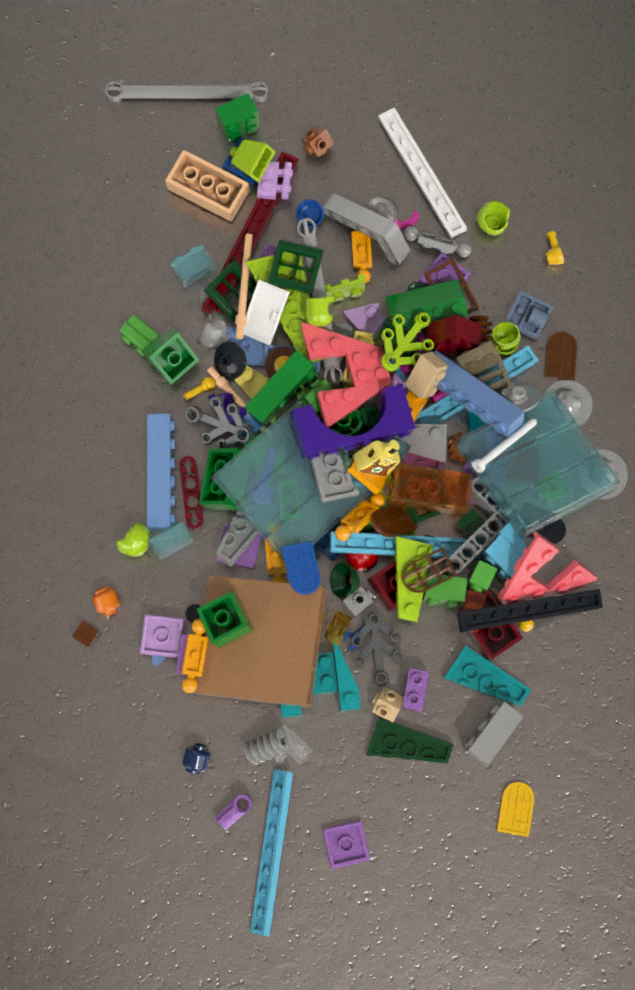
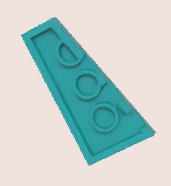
M466 645L444 676V679L519 707L531 691V689Z

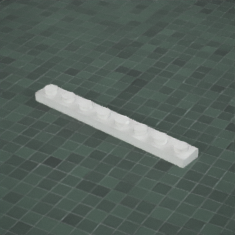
M392 108L378 115L380 123L450 239L467 231L465 223L396 109Z

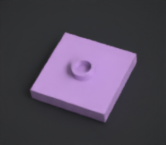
M145 614L140 654L178 658L184 619Z

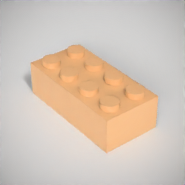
M185 150L182 151L165 180L168 190L230 222L233 221L249 193L248 182Z

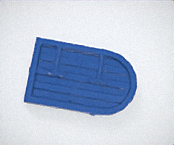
M312 541L281 547L291 588L301 595L313 593L319 587L320 572Z

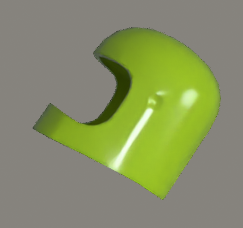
M335 297L306 299L307 322L316 327L329 325L333 320V315L328 313V304L335 303Z
M502 322L496 325L492 332V342L497 347L499 354L510 355L516 351L521 339L518 327L510 322Z

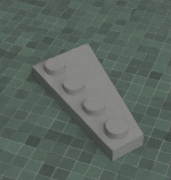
M414 424L415 429L410 432V436L399 438V436L392 437V440L398 442L399 450L447 463V424Z
M327 453L319 454V458L310 460L321 503L359 495L357 488L354 487L351 481V476L346 472L342 464L343 461L340 455L336 453L327 456Z
M245 496L243 510L237 511L216 552V556L232 567L263 531L267 523L279 512V508L271 502L268 505L255 503L253 499L246 498Z

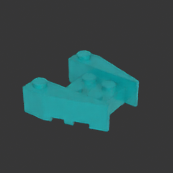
M333 640L334 652L318 654L312 695L338 692L341 712L361 709L359 688L337 641ZM281 705L282 718L302 716L301 707Z

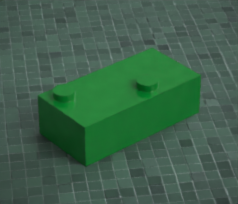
M296 350L245 408L261 423L267 425L307 381L311 382L315 378L318 369Z

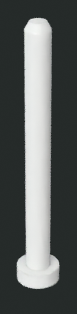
M529 420L482 459L474 460L472 462L474 470L478 473L483 472L485 465L537 424V420Z

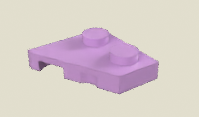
M379 303L343 311L344 316L351 321L355 329L361 332L374 334L383 322Z

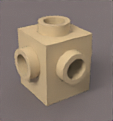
M384 687L381 694L376 693L372 701L375 704L372 712L394 722L403 704L404 697Z

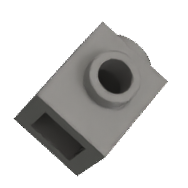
M360 587L344 599L342 603L355 618L373 604V595L367 588L364 590Z

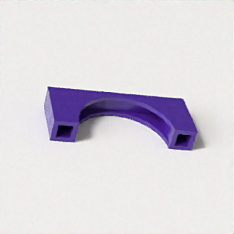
M403 384L384 388L379 393L381 409L377 423L372 430L362 435L345 436L330 430L319 420L312 405L293 409L289 416L301 458L308 457L309 460L319 458V454L327 453V456L338 453V450L344 448L345 451L356 449L357 445L363 444V447H366L373 441L381 440V442H387L392 440L394 436H399V438L410 436V432L415 429Z

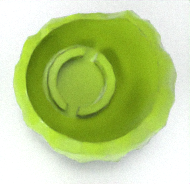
M497 200L486 202L478 210L476 219L478 226L488 235L502 234L508 226L510 209L504 203Z
M135 523L133 527H130V531L126 533L124 539L117 540L116 547L118 551L131 557L142 556L149 548V539L151 537L149 529L143 523Z

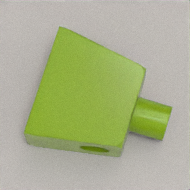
M243 140L239 148L235 146L230 151V155L233 157L231 163L258 183L275 154V151L266 143Z

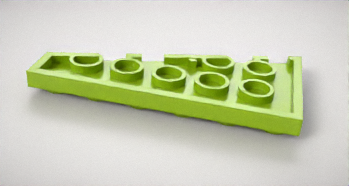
M283 252L281 262L295 265L297 255ZM275 255L245 262L256 282L259 279L267 283L269 282ZM301 256L298 266L304 267L303 258ZM280 265L277 275L291 279L293 268ZM297 270L295 280L308 283L305 271ZM282 288L290 293L280 322L295 349L308 360L300 326L303 322L309 324L306 320V299L311 298L310 294ZM315 359L309 361L311 363L323 361V359Z

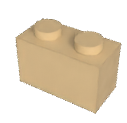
M433 352L421 354L405 386L420 399L431 397L437 391L439 381L445 377L448 365Z

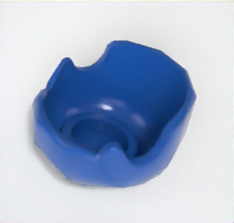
M305 199L298 204L296 209V219L298 222L304 218H309L314 221L316 227L322 222L324 217L323 207L316 200ZM307 222L308 228H313V225Z

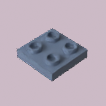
M520 290L504 322L515 324L520 333L537 341L554 306Z

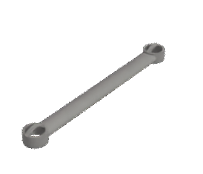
M112 81L106 85L105 93L111 102H118L121 99H236L247 93L255 102H263L268 97V87L260 81L252 85H121L119 82ZM117 90L120 91V94L110 96L108 91ZM256 90L266 92L263 96H255L253 94Z
M309 218L300 220L297 230L301 236L302 245L318 249L316 240L317 227L314 221ZM307 222H310L314 227L311 234H309ZM302 224H304L306 235L300 231ZM304 257L306 268L312 269L315 259ZM321 264L313 295H311L312 298L327 297ZM307 272V274H308V280H309L311 273H310V272ZM332 322L327 326L319 327L333 332ZM338 357L323 358L325 368L324 379L331 386L339 385L342 382L343 373L340 370ZM334 369L338 370L341 375L338 382H336ZM329 371L331 373L332 383H330L327 379Z

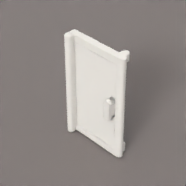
M259 279L246 313L247 323L244 326V335L271 345L290 292Z

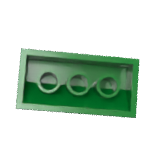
M458 279L385 297L389 318L392 320L394 316L402 315L405 319L402 327L405 330H410L413 327V319L420 312H425L429 315L430 323L453 315L460 317L468 316L464 295ZM396 318V322L400 324V319Z

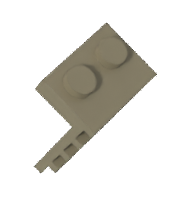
M492 341L483 342L477 348L466 350L457 357L462 368L472 376L500 365V369L478 378V380L485 383L503 374L505 378L488 385V387L495 390L507 384L509 389L513 388L499 351Z

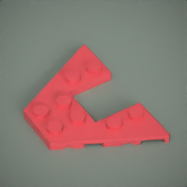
M304 322L301 323L300 327L308 360L345 356L353 386L351 388L319 391L317 393L323 423L327 428L340 419L345 418L347 414L355 411L367 400L391 385L389 371L385 370L381 364V359L385 355L383 348Z
M535 531L532 543L529 547H525L523 555L518 559L513 568L515 571L511 579L507 578L504 588L499 592L497 598L505 605L564 595L598 578L591 570L576 560L547 585L532 576L559 552L553 543Z

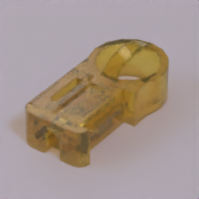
M335 612L333 621L327 626L324 635L325 639L332 644H341L350 626L352 617L341 612Z

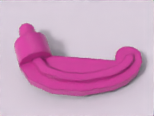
M414 211L413 217L404 222L392 218V221L399 229L404 230L417 222L419 214L417 211Z

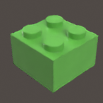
M440 575L442 580L450 577L446 575ZM435 576L427 580V588L440 582L438 577ZM454 577L431 588L429 591H425L422 601L427 602L426 605L429 606L446 604V608L450 609L461 607L465 602L467 578Z

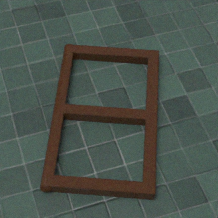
M454 258L424 273L429 285H435L430 275L452 263L462 282L460 287L465 288L474 306L467 310L468 314L479 309Z

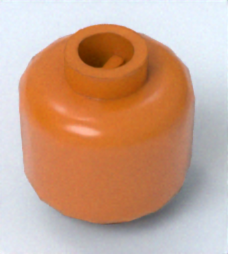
M105 586L94 591L95 594L92 596V601L97 613H105V616H109L117 612L116 608L120 606V600L114 588Z

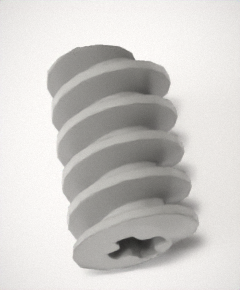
M277 729L276 732H270V735L265 734L263 737L259 736L257 740L252 739L250 742H245L243 749L250 763L258 765L261 762L287 753L289 743L286 733L282 729Z

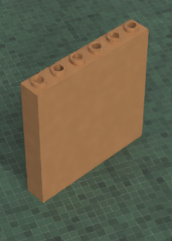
M210 576L209 581L206 583L207 596L203 605L230 591L234 592L239 596L253 631L220 648L212 645L206 631L202 634L203 637H208L202 677H195L197 689L193 693L311 708L327 590L319 586L313 593L301 595L291 588L290 583Z

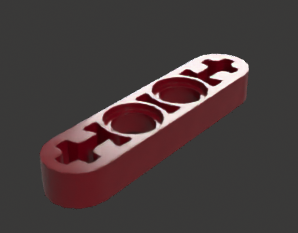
M185 456L180 460L179 464L185 518L190 529L199 530L204 524L202 505H199L201 493L198 468L193 457ZM186 461L194 464L190 467L191 474L195 473V475L184 476V474H188L187 468L183 467V465H186ZM188 479H193L196 481V485L194 488L188 489L185 486V482ZM192 497L197 498V506L189 507L187 504L188 499ZM200 510V512H196V517L200 519V522H197V525L194 526L193 523H190L193 520L192 512Z

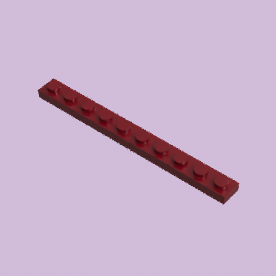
M282 151L277 160L279 162V169H284L285 162H290L294 172L299 158ZM278 177L277 185L283 184V178ZM276 193V200L257 199L221 272L233 260L242 267L246 234L253 235L252 255L282 193ZM232 272L225 278L235 288L239 279ZM223 282L215 288L224 298L232 292ZM209 296L201 309L203 313L218 320L223 312Z

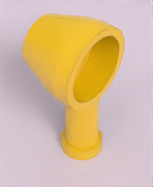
M548 232L547 238H549L552 247L546 253L549 265L564 264L556 232Z

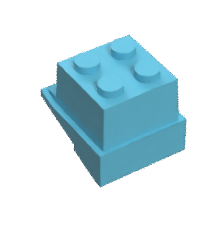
M513 519L499 532L495 538L496 540L482 555L483 562L497 568L498 573L496 575L504 583L507 578L511 579L515 572L513 568L518 559L523 555L526 547L523 542L525 537Z

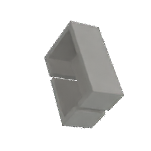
M505 702L497 703L491 708L488 713L491 716L488 720L485 719L480 723L477 728L479 731L477 736H471L465 744L467 747L465 752L483 766L490 764L524 717Z

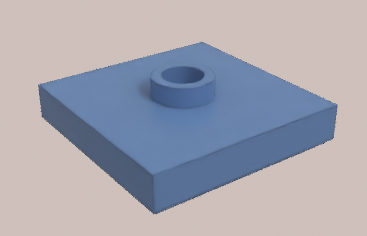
M229 327L228 342H235L242 347L246 355V365L264 367L265 343L243 335V339H236L237 327Z

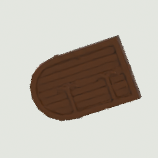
M557 332L549 338L547 343L544 378L574 381L578 351L577 342L570 333Z
M401 504L377 510L371 517L374 529L385 537H395L418 528Z

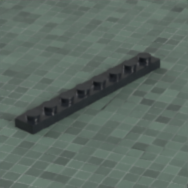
M600 589L457 612L459 631L467 632L603 608Z

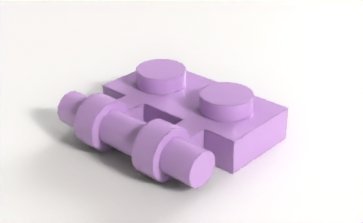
M270 161L258 183L257 198L276 200V193H282L281 198L287 200L292 187L290 185V179L293 176L292 163L285 162L284 169H279V162ZM278 177L283 178V184L277 185Z

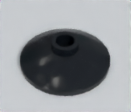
M224 342L219 345L214 354V365L217 372L230 380L236 379L243 374L247 360L242 347L235 342Z

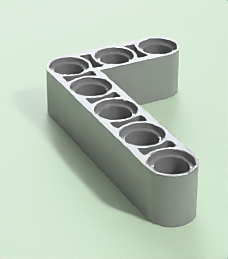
M332 193L322 205L324 214L377 240L387 259L394 265L399 266L410 253V248L399 227L390 219L335 193Z
M482 477L474 478L467 486L466 492L490 518L449 557L451 563L456 565V574L461 572L514 519L516 514L515 509ZM473 485H478L481 491L475 490ZM487 498L492 499L494 505L489 504ZM501 512L506 513L508 519L503 518ZM489 524L494 526L495 532L489 529ZM475 537H479L482 540V544H478ZM462 550L468 551L470 556L465 557ZM447 560L442 565V569L449 566ZM452 569L443 572L446 576L454 575Z

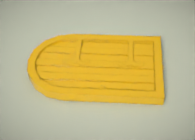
M513 782L504 789L501 797L497 831L529 837L534 794L527 784Z

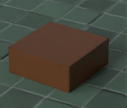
M82 621L72 637L89 648L100 631Z

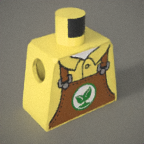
M391 440L389 443L373 441L355 453L353 458L357 472L387 477L400 463L398 453L400 446L395 440Z

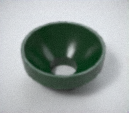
M340 562L332 570L330 577L331 589L340 598L353 594L360 583V577H358L357 570L352 564Z

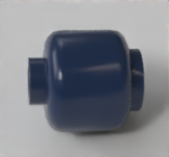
M200 743L188 746L182 761L185 770L192 774H200L205 771L210 760V752L206 750L205 745Z

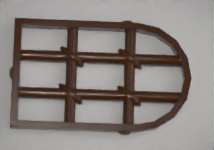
M442 547L416 561H412L404 569L402 579L408 590L414 593H422L456 577L457 574L451 564V560H449ZM442 550L445 556L433 562L431 555ZM428 558V565L418 569L415 563ZM447 559L450 566L438 571L436 568L437 563ZM413 565L414 572L405 576L406 570ZM432 566L435 572L423 579L420 574L422 573L421 571ZM452 569L454 575L442 580L441 573ZM417 574L420 580L407 586L405 579ZM437 576L440 582L427 588L426 581ZM421 583L424 587V590L420 591L411 589Z

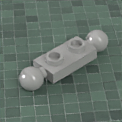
M409 226L404 230L406 240L414 241L417 239L418 243L423 247L437 248L445 254L456 251L460 257H468L471 254V246L468 243L457 244L456 240L424 230L420 233L414 226Z

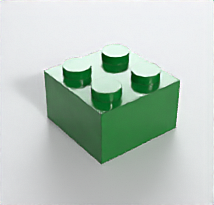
M249 93L215 108L217 124L226 142L236 141L242 135L253 133L260 127L258 110Z
M171 327L142 351L163 379L171 385L200 361L180 334Z
M232 591L197 608V612L212 645L218 648L253 631L239 596Z

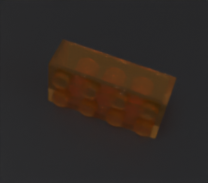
M399 463L392 470L388 505L464 516L469 512L472 474Z

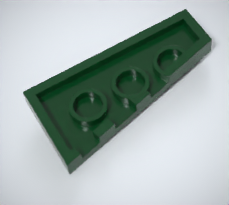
M379 717L366 756L448 763L454 743Z

